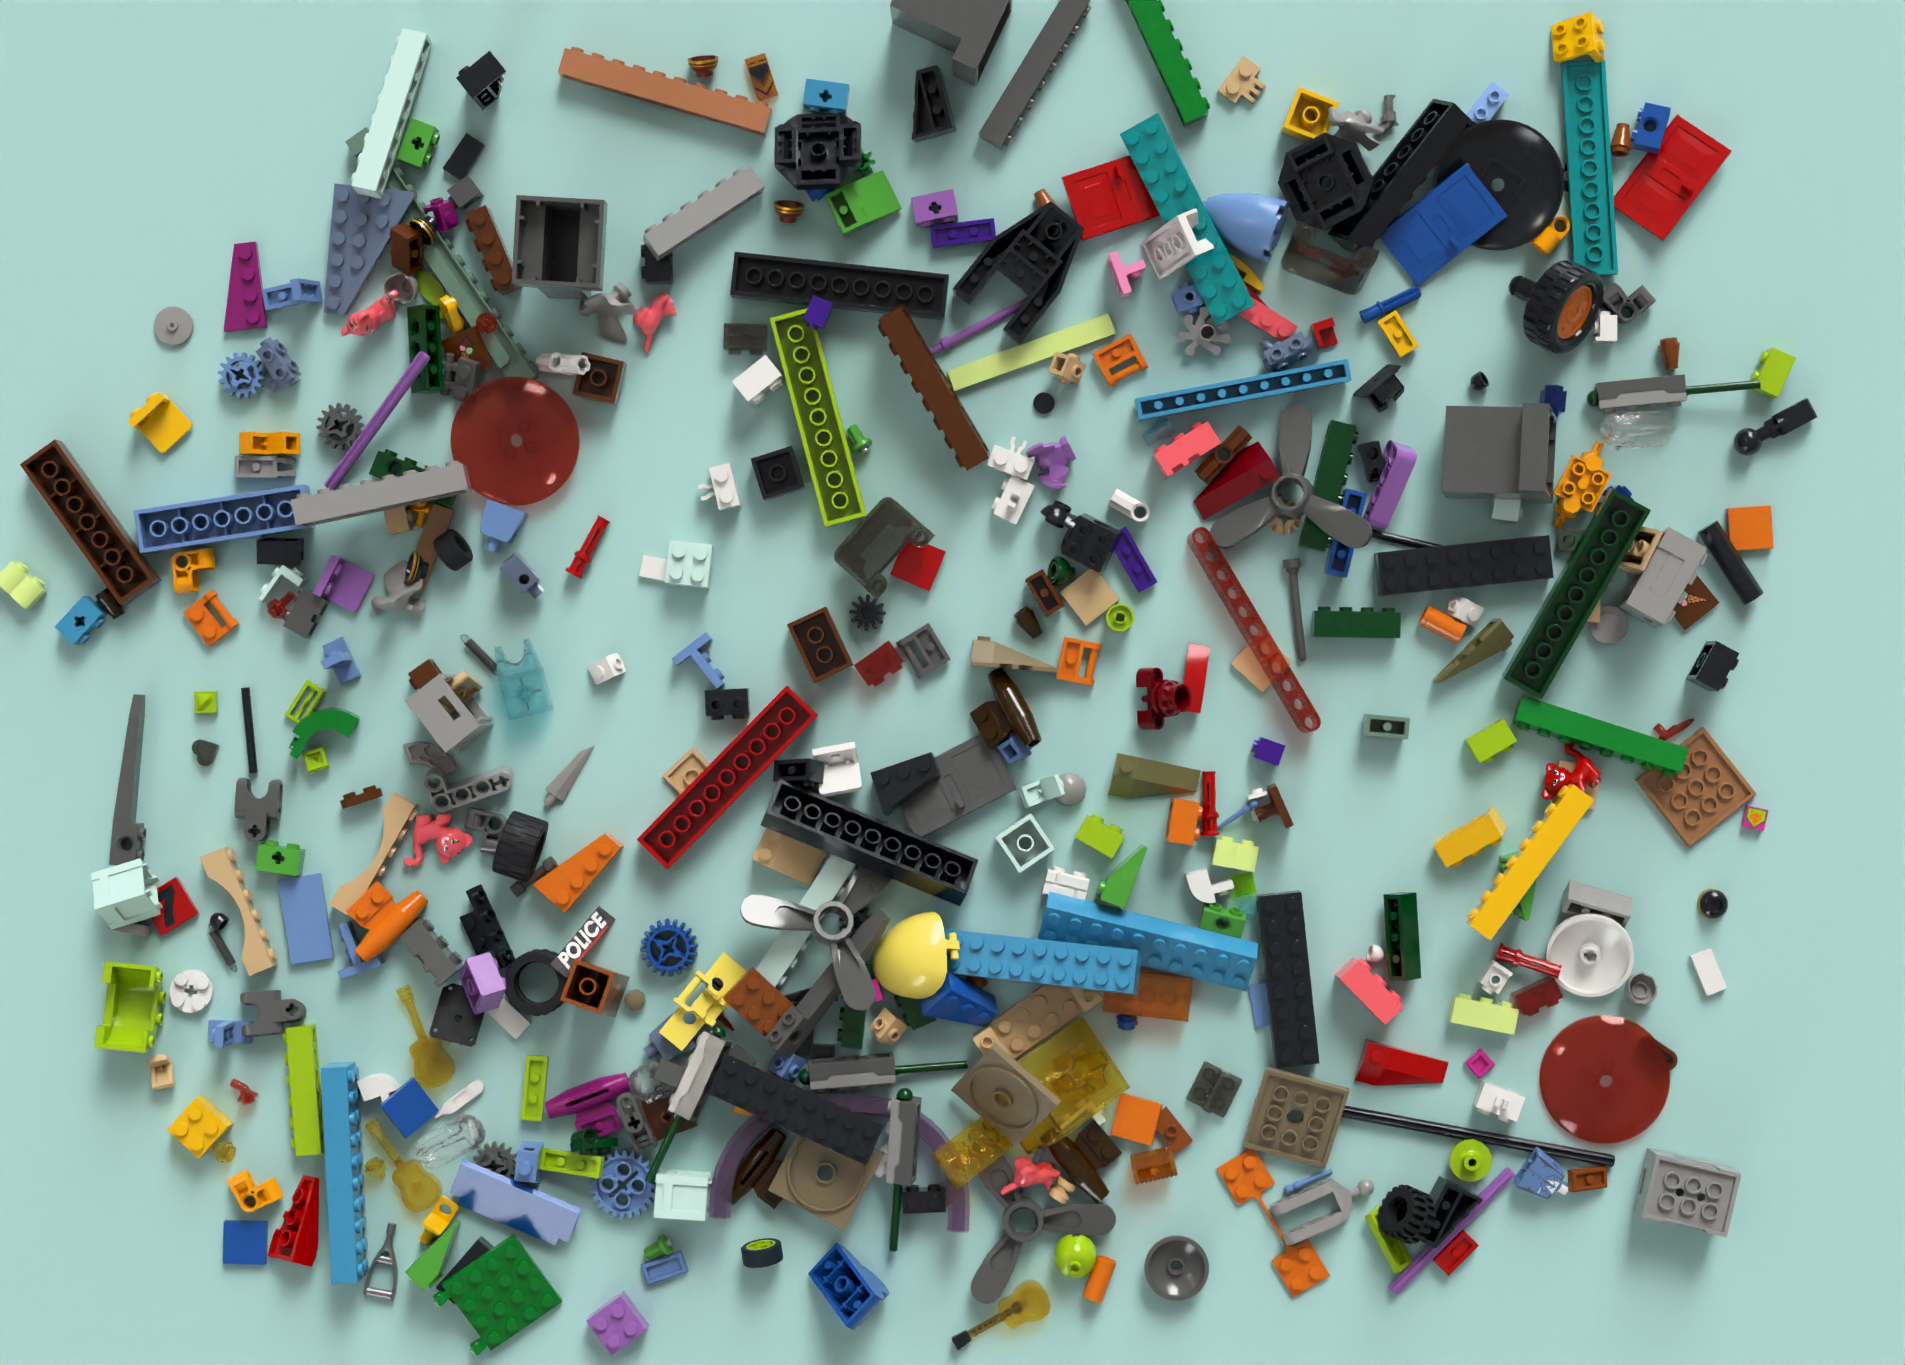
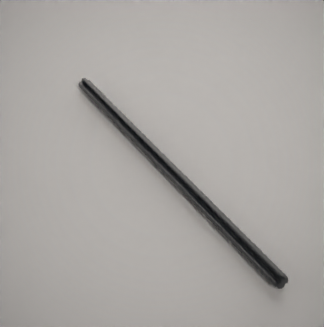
M1345 1106L1342 1114L1343 1118L1462 1140L1474 1139L1484 1144L1533 1152L1537 1146L1549 1156L1613 1167L1615 1163V1156L1611 1154Z

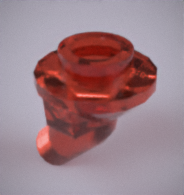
M489 312L481 313L476 319V327L482 333L489 334L497 328V318Z
M289 591L279 601L273 599L271 602H268V613L273 618L283 619L288 611L285 606L294 599V593Z
M235 1078L230 1083L231 1087L240 1091L241 1094L237 1101L242 1102L243 1105L255 1102V1098L259 1096L258 1093L250 1090L246 1084Z

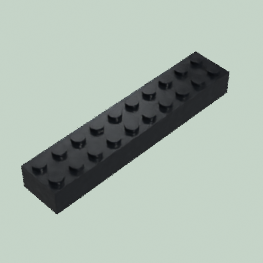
M735 252L730 295L732 298L809 306L813 295L833 303V309L886 314L903 304L910 317L945 320L949 274Z
M779 779L761 822L763 827L957 906L962 904L967 895L978 863V859L782 779Z

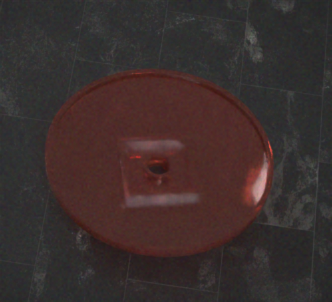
M510 376L491 380L476 388L466 397L454 417L450 443L454 461H459L467 466L472 489L485 498L501 504L527 505L551 496L568 480L579 456L580 436L577 421L571 408L555 390L531 378ZM518 434L522 437L523 441L520 446L512 444V435Z
M1594 1015L1569 1024L1553 1038L1541 1061L1539 1085L1541 1096L1548 1112L1564 1130L1582 1140L1608 1144L1625 1141L1637 1136L1657 1119L1668 1097L1670 1073L1662 1048L1655 1038L1643 1027L1619 1016ZM1609 1075L1612 1082L1609 1086H1602L1600 1084L1602 1076Z

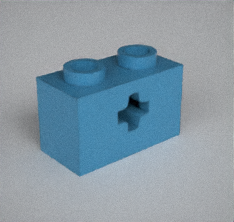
M806 78L803 99L804 108H807V111L812 113H820V110L835 114L846 113L850 90L849 84ZM825 94H829V98H831L827 102H823Z
M83 596L58 622L55 628L73 645L84 644L90 639V633L94 628L98 629L104 624L108 613L90 596ZM81 618H86V619L84 620L85 626H82V625H81V624H82V621L80 620Z

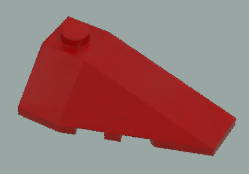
M1365 1039L1354 1080L1373 1086L1443 1083L1449 1062Z
M303 1175L292 1197L293 1204L290 1210H285L282 1216L285 1220L281 1228H276L267 1256L312 1267L318 1248L319 1178Z

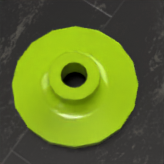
M1474 1139L1463 1140L1452 1149L1449 1156V1164L1453 1173L1459 1179L1474 1182L1488 1174L1492 1165V1155L1488 1147L1482 1142ZM1470 1159H1475L1473 1165L1468 1164Z

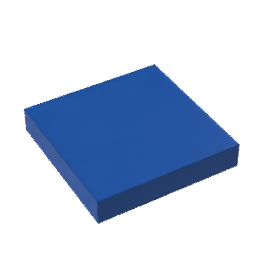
M413 1077L379 1105L406 1139L439 1111Z
M225 1220L223 1226V1264L266 1265L268 1221Z

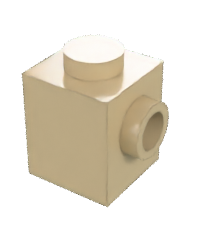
M408 506L384 511L388 534L395 535L413 531L412 521H414L413 510L409 509Z

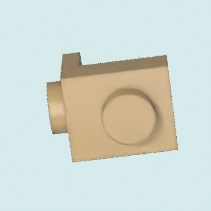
M159 1054L146 1060L151 1070V1084L154 1090L175 1086L174 1062L167 1055Z

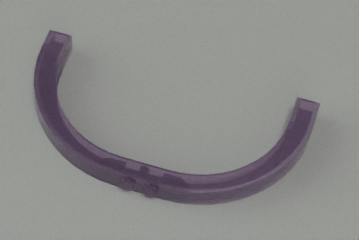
M830 1089V1093L812 1092L858 1114L877 1115L890 1119V1114L887 1112L888 1103L892 1100L890 1098L864 1095V1091L852 1090L851 1094H845L843 1090ZM921 1113L919 1136L927 1143L937 1157L947 1184V1232L968 1233L970 1194L964 1166L956 1149L945 1133L931 1119ZM753 1115L737 1129L728 1141L718 1160L712 1179L709 1218L731 1219L734 1183L739 1166L752 1144L775 1124Z

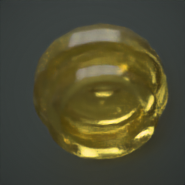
M223 1141L213 1146V1152L218 1161L222 1163L230 1162L234 1158L236 1148L231 1142Z
M374 1157L366 1162L365 1172L369 1177L383 1179L386 1163L383 1159Z

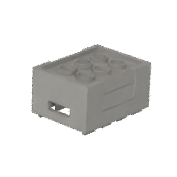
M1670 527L1662 531L1663 534L1644 572L1635 575L1617 607L1654 628L1663 626L1666 622H1671L1676 613L1673 610L1676 603H1682L1687 594L1684 589L1687 584L1692 585L1698 574L1695 572L1697 566H1703L1709 555L1705 553L1708 548Z
M455 674L437 675L405 700L445 753L451 750H462L494 725L491 722L494 718L492 716L488 717L473 697L465 703L474 715L469 712L447 684L457 676ZM443 696H446L456 709L451 714L439 702V699Z
M1647 1148L1633 1211L1645 1219L1658 1222L1668 1221L1702 1229L1706 1233L1727 1237L1741 1173L1729 1166ZM1677 1189H1683L1682 1196L1676 1195ZM1698 1194H1704L1705 1198L1703 1201L1697 1200Z

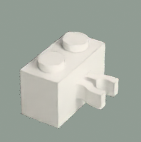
M1012 436L1010 441V450L994 445L987 467L1010 476L1013 475L1027 482L1035 460L1025 457L1020 453L1026 448L1028 442L1024 440L1016 453L1014 452V442L1016 440L1014 436Z
M727 463L710 467L712 484H700L698 488L699 490L703 488L708 490L714 489V491L709 492L706 496H702L701 500L706 501L712 496H716L720 511L742 506L732 464Z
M1011 475L1010 479L1005 478L1000 488L1004 492L1001 498L996 497L991 507L994 510L993 515L1017 525L1035 486Z
M1481 1080L1473 1105L1482 1114L1489 1116L1491 1112L1497 1114V1119L1510 1123V1120L1517 1122L1525 1097L1519 1093Z

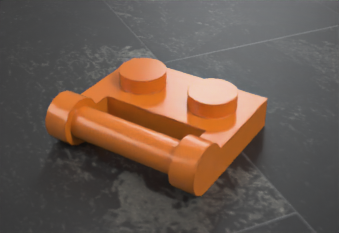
M1131 333L1092 354L1110 388L1139 370L1144 371L1148 368ZM1135 356L1136 363L1111 375L1109 369Z
M214 589L206 593L200 600L183 612L209 647L240 624L236 618L233 619L217 598L218 594ZM210 602L226 622L224 627L221 626L208 609L207 603Z
M1064 637L1056 679L1094 686L1095 680H1093L1098 651H1101L1102 644ZM1084 647L1090 648L1085 677L1083 678L1078 677Z

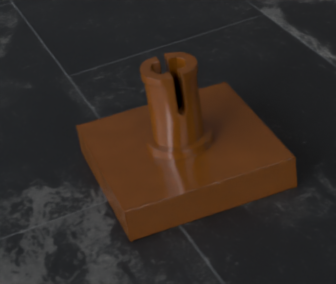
M1276 784L1267 786L1273 800H1271L1272 803L1254 809L1256 815H1259L1257 816L1259 822L1277 814L1278 816L1280 815L1286 829L1293 826L1292 819Z
M677 1088L642 1100L657 1141L665 1138L673 1121L674 1113L668 1110L670 1106L669 1099L676 1092ZM683 1118L676 1134L696 1127L698 1125L697 1122Z

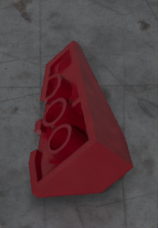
M1257 441L1239 451L1193 502L1201 517L1205 520L1274 482L1280 475L1271 458Z

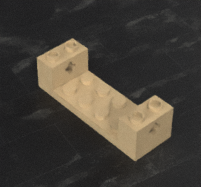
M1043 985L973 1034L972 1039L983 1055L996 1043L1015 1060L1016 1057L1083 1010L1086 1012L1094 1007L1103 998L1099 991Z

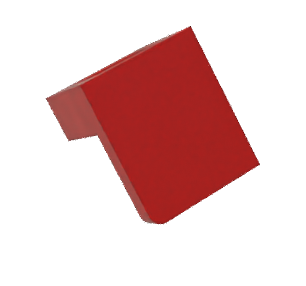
M1333 317L1310 325L1317 351L1337 345L1338 343L1333 329L1335 326Z

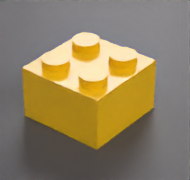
M1298 87L1280 132L1304 142L1324 132L1328 133L1331 125L1328 120V108L1333 106L1336 111L1339 102Z
M200 1095L191 1102L167 1131L199 1159L206 1155L231 1127L233 1122L203 1095Z

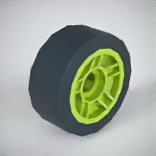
M758 1239L748 1242L741 1247L743 1264L748 1268L768 1267L779 1263L783 1259L782 1245L778 1239Z

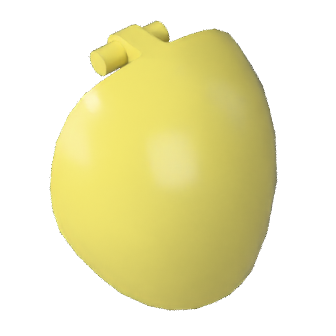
M925 912L910 916L889 929L876 944L871 962L873 973L880 985L896 995L914 999L930 997L941 988L946 979L947 952H950L951 960L959 959L960 942L957 941L956 933H949L948 940L945 939L942 919L937 913Z

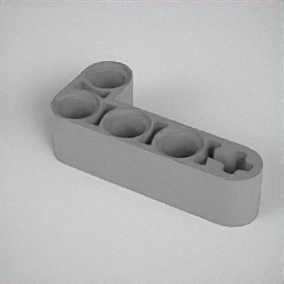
M503 766L449 784L445 773L441 769L432 768L426 774L424 785L434 809L443 812L508 790L512 786L514 775L510 768ZM434 776L438 777L440 779V782L434 784L429 780V778ZM500 776L507 778V781L504 782L503 779H499ZM485 782L489 787L481 789L477 784ZM459 789H465L468 792V795L461 796L458 794L457 791ZM445 796L448 799V801L446 803H441L438 801L437 797Z

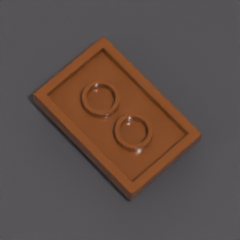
M753 966L722 997L724 1001L764 1037L768 1035L791 1005L796 1007Z

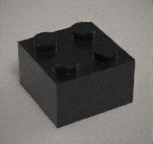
M792 446L751 458L764 501L806 489Z
M1706 641L1686 679L1707 691H1719L1726 686L1728 682L1727 675L1730 670L1733 671L1737 666L1739 653L1718 641Z

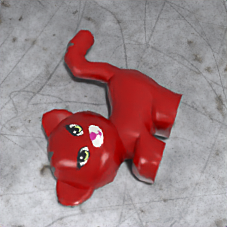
M1575 743L1564 744L1565 753L1577 760L1572 773L1565 767H1559L1555 763H1548L1546 765V774L1543 781L1544 789L1541 795L1544 799L1551 800L1559 797L1557 794L1564 785L1574 784L1586 793V785L1594 789L1601 782V777H1599L1601 773L1595 768L1589 758L1573 749Z

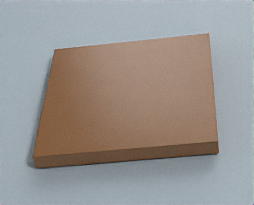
M1701 727L1680 744V746L1689 748L1681 774L1667 777L1661 774L1662 771L1653 769V771H1645L1635 779L1637 784L1689 848L1757 795L1704 727Z

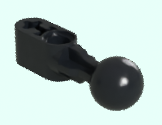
M1805 398L1773 415L1771 419L1764 422L1763 427L1757 430L1752 428L1740 430L1734 437V447L1742 455H1753L1761 448L1762 441L1785 435L1818 416L1808 398Z

